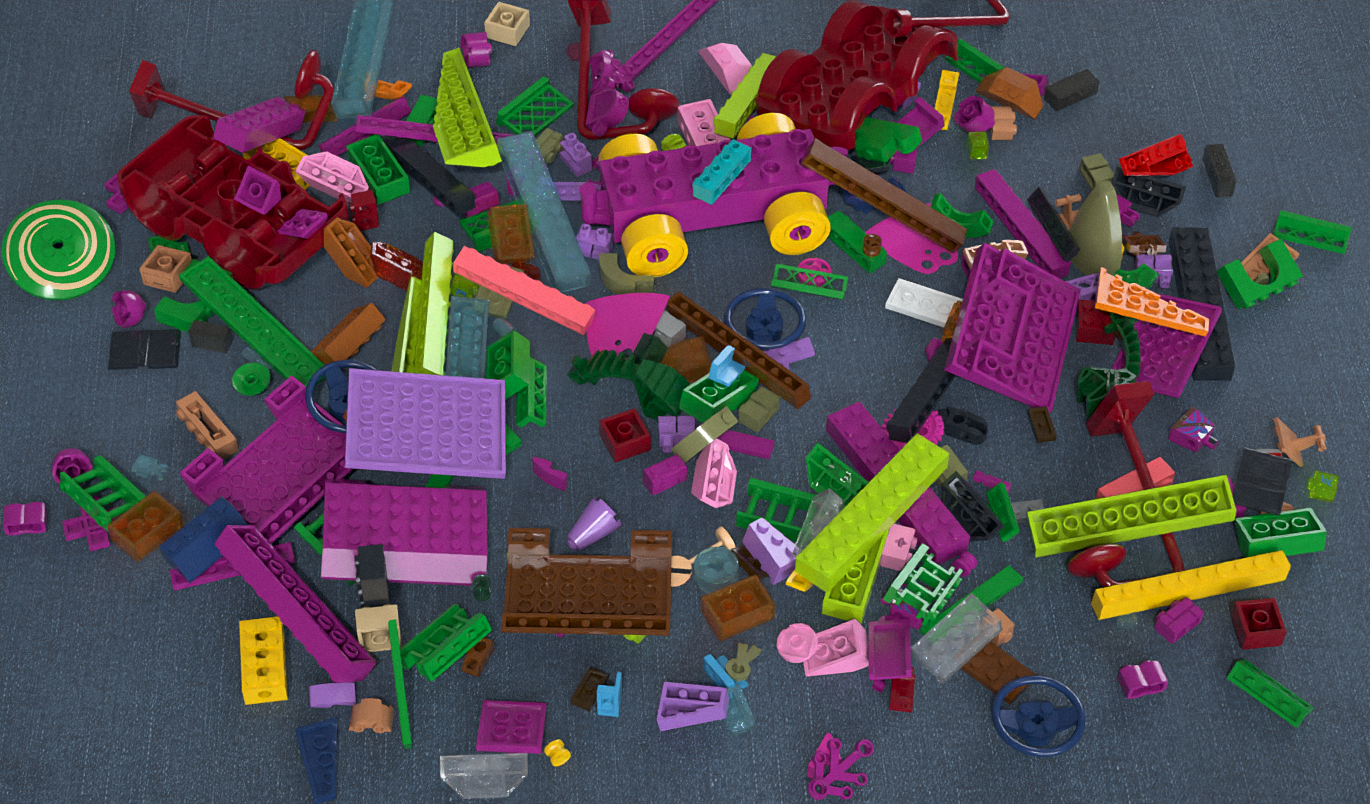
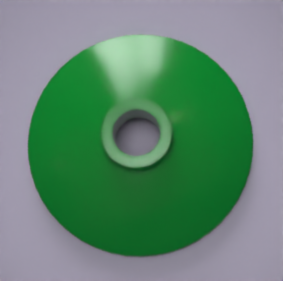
M259 363L242 365L235 371L232 377L234 389L246 396L261 393L270 383L269 370Z

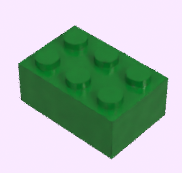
M514 330L487 347L486 379L505 380V400L530 385V341Z

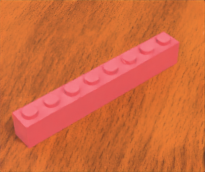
M464 246L453 262L454 273L579 334L585 335L595 319V309L590 305L578 302L574 297L566 296L556 288H550L539 280H533L523 272H517L506 264H500L492 257L484 256L473 248L469 249Z

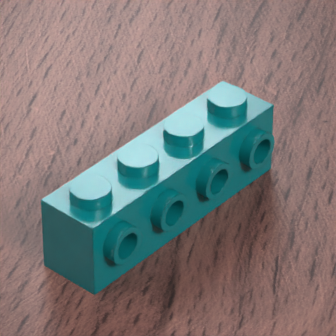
M732 139L728 145L723 147L722 152L714 157L712 163L704 168L702 174L695 178L692 184L693 196L712 205L751 161V147Z

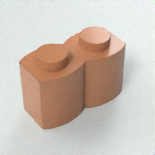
M991 106L995 112V125L990 128L991 140H1013V135H1016L1017 126L1013 124L1015 122V112H1012L1011 106Z

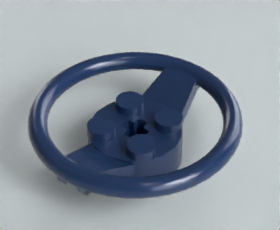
M756 288L742 292L729 302L724 312V324L741 335L732 324V312L741 301L753 296H759L757 308L752 309L751 314L747 317V338H744L765 351L781 348L794 342L802 334L806 325V314L799 301L786 292L772 288ZM775 297L790 303L797 311L799 317L798 326L795 331L784 339H781L783 335V318L780 316V311L776 310Z
M356 360L334 361L324 365L312 375L306 386L305 402L309 413L316 422L331 431L346 433V426L328 421L317 411L313 402V390L318 380L325 375L329 389V413L336 420L346 421L343 415L347 409L348 380L340 368L351 367L363 370H376L366 363Z
M1031 675L1014 679L1000 689L992 705V720L999 736L1010 747L1026 755L1052 757L1062 754L1071 749L1080 740L1085 729V711L1077 695L1065 684L1049 677ZM1027 684H1043L1053 687L1062 692L1073 704L1072 707L1054 709L1050 702L1032 701L1022 703L1018 711L1000 709L1004 698L1009 692ZM1076 725L1073 735L1066 742L1056 747L1045 749L1026 746L1015 740L1007 732H1013L1019 738L1021 736L1031 746L1047 745L1056 733Z

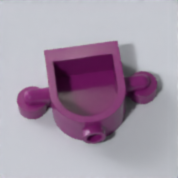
M608 76L601 81L600 87L603 90L590 97L585 124L598 137L605 135L607 128L618 125L624 119L629 108L628 98L614 89L615 81Z

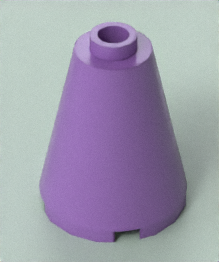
M594 497L566 536L568 539L566 543L573 551L576 549L581 551L618 530L622 526L621 521L618 520L616 522L613 518L616 515L614 511L601 499L597 501V497Z

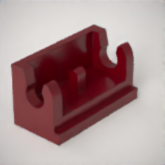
M913 667L912 677L892 679L889 710L912 713L915 685Z

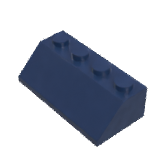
M221 496L163 543L159 549L164 560L191 583L223 557L215 542L226 526L248 524L235 507Z

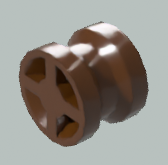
M876 234L866 235L863 240V253L869 257L878 256L881 252V237Z

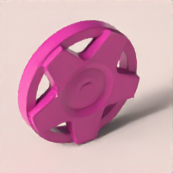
M808 258L798 265L800 268L827 273L832 271L830 265L819 258ZM799 272L797 275L802 283L809 279L805 272H802L804 273L803 275ZM821 275L813 278L817 286L827 283Z

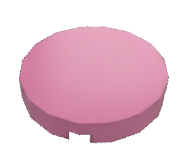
M803 623L789 625V628L783 629L780 632L776 646L783 659L791 663H801L814 655L818 647V638L809 625Z

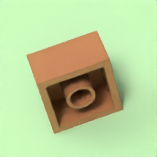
M157 245L139 268L143 284L176 293L183 284L179 280V274L184 272L192 261L190 253Z

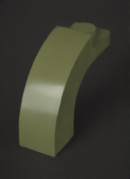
M599 253L600 278L605 287L617 295L654 293V275L627 274L618 266V253Z
M726 406L691 432L671 450L675 455L678 454L682 461L686 463L739 421Z

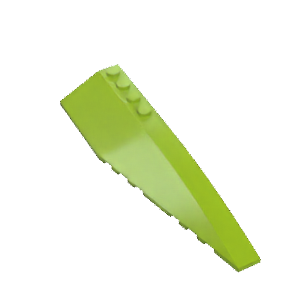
M460 48L444 52L442 59L443 68L441 69L442 76L439 80L440 86L438 87L437 94L438 105L435 109L436 115L434 116L435 124H433V129L445 164L476 167L494 166L502 162Z

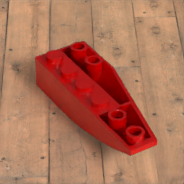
M1182 134L1162 140L1119 158L1125 176H1172L1193 167L1192 159L1187 151Z

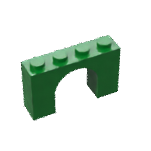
M1282 238L1259 250L1270 271V282L1268 285H1260L1254 282L1248 276L1239 259L1224 265L1217 271L1219 278L1238 310L1243 307L1248 309L1256 305L1255 301L1257 300L1263 302L1270 298L1269 294L1277 295L1284 291L1286 286L1291 288L1297 285V280L1303 277Z
M193 259L184 271L200 261ZM224 270L233 279L232 273ZM163 297L154 309L157 322L195 336L199 330L203 329L209 317L214 314L202 300L186 304L167 297Z

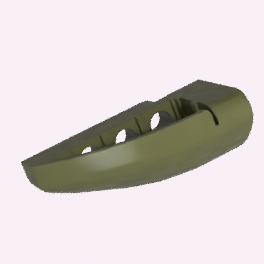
M1110 181L1100 183L1092 190L1080 207L1070 229V233L1080 247V251L1071 259V262L1085 275L1098 273L1102 267L1107 269V273L1113 276L1121 266V219L1116 192Z

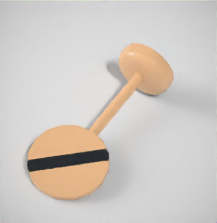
M722 526L715 531L719 542L695 557L687 560L685 557L672 556L671 587L680 586L689 580L692 574L691 564L718 547L722 546L728 553H730L732 548H736L732 538Z

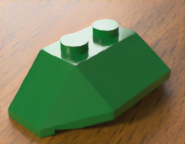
M819 443L814 446L805 458L810 487L821 496L826 497V500L840 511L869 483Z

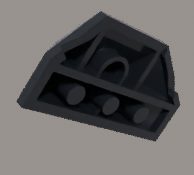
M1120 167L1116 168L1111 183L1117 195L1132 202L1130 207L1132 210L1159 217L1180 205L1186 186L1151 176H1125Z
M957 471L942 483V503L970 536L969 542L991 540L1005 527L1000 517Z

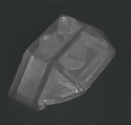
M478 753L440 756V776L463 799L508 797L528 776V754Z

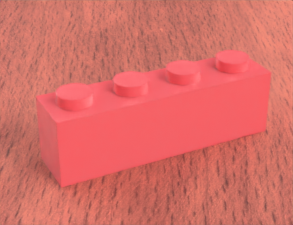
M1161 457L1147 463L1155 488L1173 484L1175 472ZM1136 469L1099 488L1096 499L1143 491Z

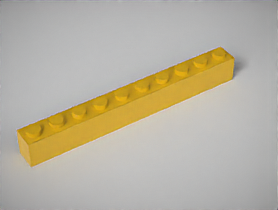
M1283 550L1095 589L1091 605L1098 620L1172 605L1176 600L1181 601L1185 597L1195 600L1284 581L1291 565Z

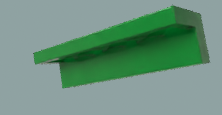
M962 39L958 40V57L962 60L955 61L949 56L945 58V61L978 83H981L984 78L978 74H985L987 76L1005 68ZM965 65L973 66L975 69H968Z
M1280 210L1273 235L1278 239L1282 238L1283 240L1345 254L1352 227ZM1279 228L1287 230L1289 233H1281L1278 232ZM1301 233L1304 234L1306 237L1302 238L1299 237L1297 234ZM1315 238H1322L1324 242H1318ZM1333 243H1343V247L1335 246Z
M776 263L771 286L844 299L849 276ZM779 269H787L791 276L785 280L779 279ZM799 272H805L809 279L804 283H800L795 275ZM821 275L827 283L817 286L813 278ZM836 278L843 279L842 290L835 289L830 282Z
M531 357L530 385L517 392L516 425L523 428L531 421L543 428L546 425L547 366ZM535 367L540 369V375L535 370ZM535 380H536V382L538 383V385L540 386V390L537 388V386H536V384H535ZM534 395H536V397L540 401V404L537 403V401L534 398ZM534 410H536L540 418L534 416Z
M1246 659L1237 661L1227 676L1228 680L1296 728L1300 726L1306 715L1314 710L1313 706Z

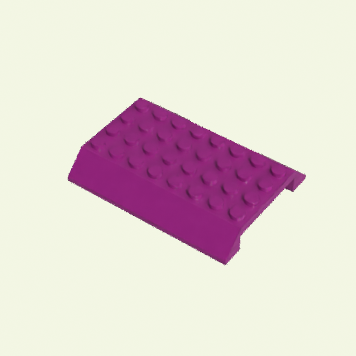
M292 375L264 399L277 421L223 467V459L207 448L180 472V476L193 495L204 505L209 507L221 496L224 497L235 507L248 525H254L270 544L324 497L325 478L343 479L353 470V468H345L346 433L331 431L315 421L306 406V386ZM314 402L317 411L325 419L332 423L342 425L339 421H337L334 417H332L329 413H327L324 409H322L319 405H317Z
M325 478L321 579L356 581L357 571L354 556L358 555V547L383 544L388 582L485 586L487 567L486 489L484 487L444 485V488L368 485L365 480Z

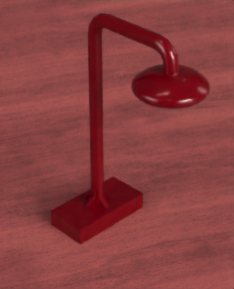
M567 0L578 27H581L577 129L580 135L588 140L617 138L627 134L642 135L651 131L658 121L674 116L679 107V101L676 96L663 89H642L630 96L628 99V110L632 115L646 122L639 125L607 128L606 134L601 137L592 133V130L585 125L588 113L591 25L611 23V11L606 0Z
M317 50L309 51L303 60L296 79L294 95L297 99H303L311 93L316 84L322 86L324 92L303 139L294 140L286 136L280 138L298 150L307 149L315 141L334 95L333 84L327 77L320 74L321 59ZM142 60L129 89L138 115L152 119L159 101L200 116H208L209 119L216 122L219 118L228 115L164 91L165 88L156 65Z
M1150 381L1114 385L1086 423L1091 437L1123 433L1143 490L1153 489L1155 485L1132 423L1155 395ZM1173 533L1160 534L1173 570L1170 574L1185 571L1184 562ZM1104 544L1087 549L1074 556L1067 565V570L1071 575L1081 578L1096 577L1104 588L1152 578L1146 577L1120 582L1112 580L1108 573L1116 569L1126 557L1125 548L1118 544Z

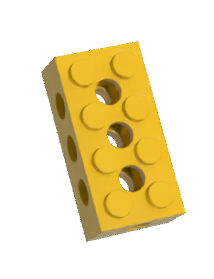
M280 138L259 146L262 147L264 153L278 161H287L295 182L304 190L310 186L295 173L303 156H307V154ZM259 147L244 152V158L246 160L257 153Z
M277 616L239 621L242 693L245 705L288 700L285 636L283 623H281L280 618Z

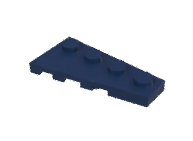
M337 717L295 728L315 804L336 799Z

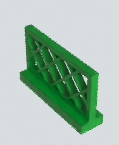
M543 76L497 112L496 124L500 127L504 125L519 136H526L522 133V130H532V133L527 137H532L533 139L574 106V103L549 84V79ZM549 91L554 97H544V94ZM533 102H542V106H533ZM545 102H554V107H545ZM557 102H563L566 106L557 107ZM530 111L531 116L521 115V112ZM533 111H543V116H533ZM545 111H553L555 115L545 116ZM519 120V125H512L509 121ZM521 120H531V125H521ZM533 120L543 121V124L534 125Z
M524 197L459 220V225L473 242L474 249L478 252L543 229L541 214L538 211L535 212ZM520 205H523V206H524L523 209H521V208H515V207L520 206ZM503 211H504V212H507L506 215H505V214H499V213H500V212H503ZM518 213L519 216H512L511 214ZM503 219L502 222H496L495 220ZM470 223L475 224L474 226H467ZM479 225H487L486 228L479 227Z

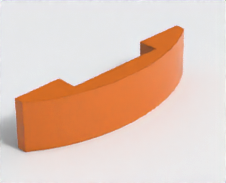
M359 70L350 79V83L357 88L383 99L400 98L412 87V83L400 80L393 84L375 79L373 73Z

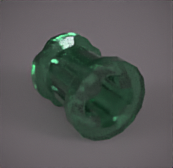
M478 575L472 581L474 588L473 596L477 601H486L490 598L491 589L489 587L491 582L487 576Z

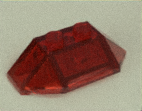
M372 242L370 258L376 276L406 291L411 276L422 280L423 262L418 258L386 242Z

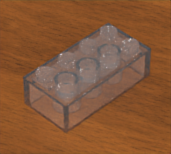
M971 593L911 647L913 656L943 684L1003 630L1001 620Z

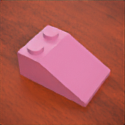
M856 619L816 633L818 647L813 656L803 661L806 676L854 672L869 666V645L866 630Z

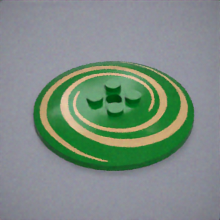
M50 200L27 208L11 222L3 238L2 258L10 278L25 292L47 300H67L84 295L103 282L114 263L115 241L110 226L94 209L75 201ZM55 243L63 244V247L60 249L53 248Z

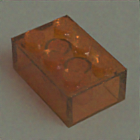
M527 204L491 207L487 212L494 260L506 265L531 262L535 256Z
M153 491L107 527L111 540L132 559L139 562L182 529L184 524L181 512L156 491Z
M753 575L701 597V612L718 640L723 641L774 619L775 604L757 575Z

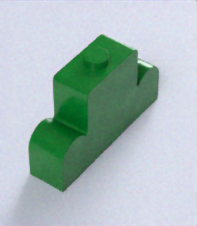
M865 117L862 125L855 132V149L859 158L887 162L897 150L902 154L913 152L922 142V137L917 126Z

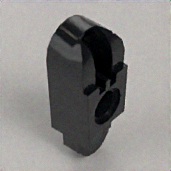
M948 406L947 410H935L942 417L945 435L975 445L986 441L988 427L987 422L981 416Z

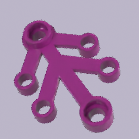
M837 738L829 740L827 742V748L830 751L829 773L823 778L824 763L827 760L826 754L821 751L812 755V762L815 764L814 779L809 782L807 787L809 795L815 800L824 799L827 795L839 796L842 800L850 799L853 795L851 787L844 786L838 788L829 785L834 780L851 782L859 787L866 785L868 777L865 773L852 774L845 773V771L860 757L865 758L872 755L874 751L872 742L866 739L858 741L855 744V750L839 764V750L842 747L841 741ZM832 742L836 743V749L832 747ZM860 746L864 747V753L861 752ZM817 755L821 756V762L817 760ZM859 776L863 779L862 783L858 781ZM816 785L820 788L819 793L815 791ZM844 789H846L848 792L847 797L843 794Z

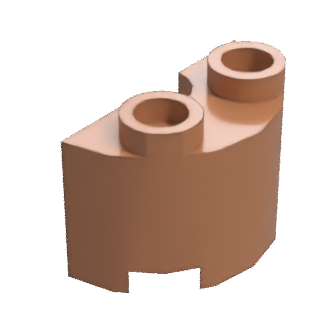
M361 699V703L353 704L349 731L363 732L366 728H372L376 733L391 732L394 715L393 707L381 704L382 700Z

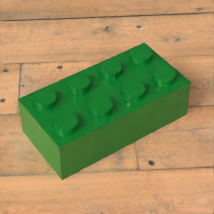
M379 134L346 145L348 161L360 167L369 186L368 190L373 191L377 205L410 193L408 176Z
M744 370L728 387L709 379V374L683 389L679 409L704 423L726 406L732 412L743 403H746L750 399L751 394L757 390L759 378Z

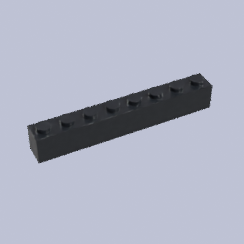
M381 136L402 169L457 217L476 208V197L473 191L467 189L452 173L447 172L433 157L427 155L424 149H420L414 141L404 137Z
M946 338L943 344L939 346L936 354L932 356L930 363L925 366L921 376L917 378L916 383L910 388L906 398L902 400L899 408L895 410L893 417L887 422L886 430L889 432L890 440L908 443L920 431L956 377L955 374L944 370L952 338Z

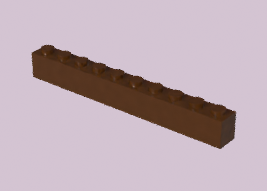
M817 139L806 148L801 163L951 253H955L963 245L967 232L965 227Z
M678 291L668 299L666 304L668 312L676 319L683 321L687 330L719 353L728 345L734 347L732 361L746 366L745 371L759 378L760 383L797 410L811 399L808 383Z

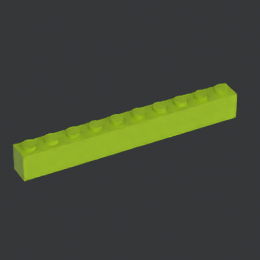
M436 232L427 239L424 247L413 373L444 376L443 366L446 359L444 353L447 346L445 340L448 332L446 327L449 319L448 308L450 305L449 295L451 292L450 281L452 279L451 268L453 266L452 255L454 249L453 240Z

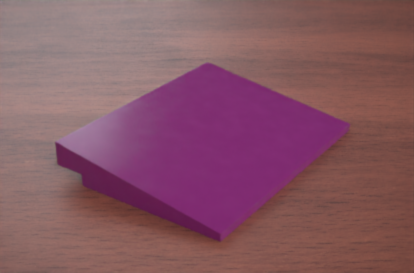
M983 243L977 248L944 370L1033 408L1047 406L1049 413H1051L1081 290L1005 248L999 251Z

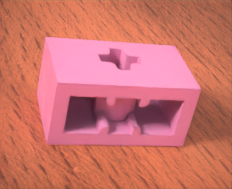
M897 524L891 526L882 553L881 566L898 571L904 569L913 556V553H910L911 549L915 550L918 538L914 537L915 529Z

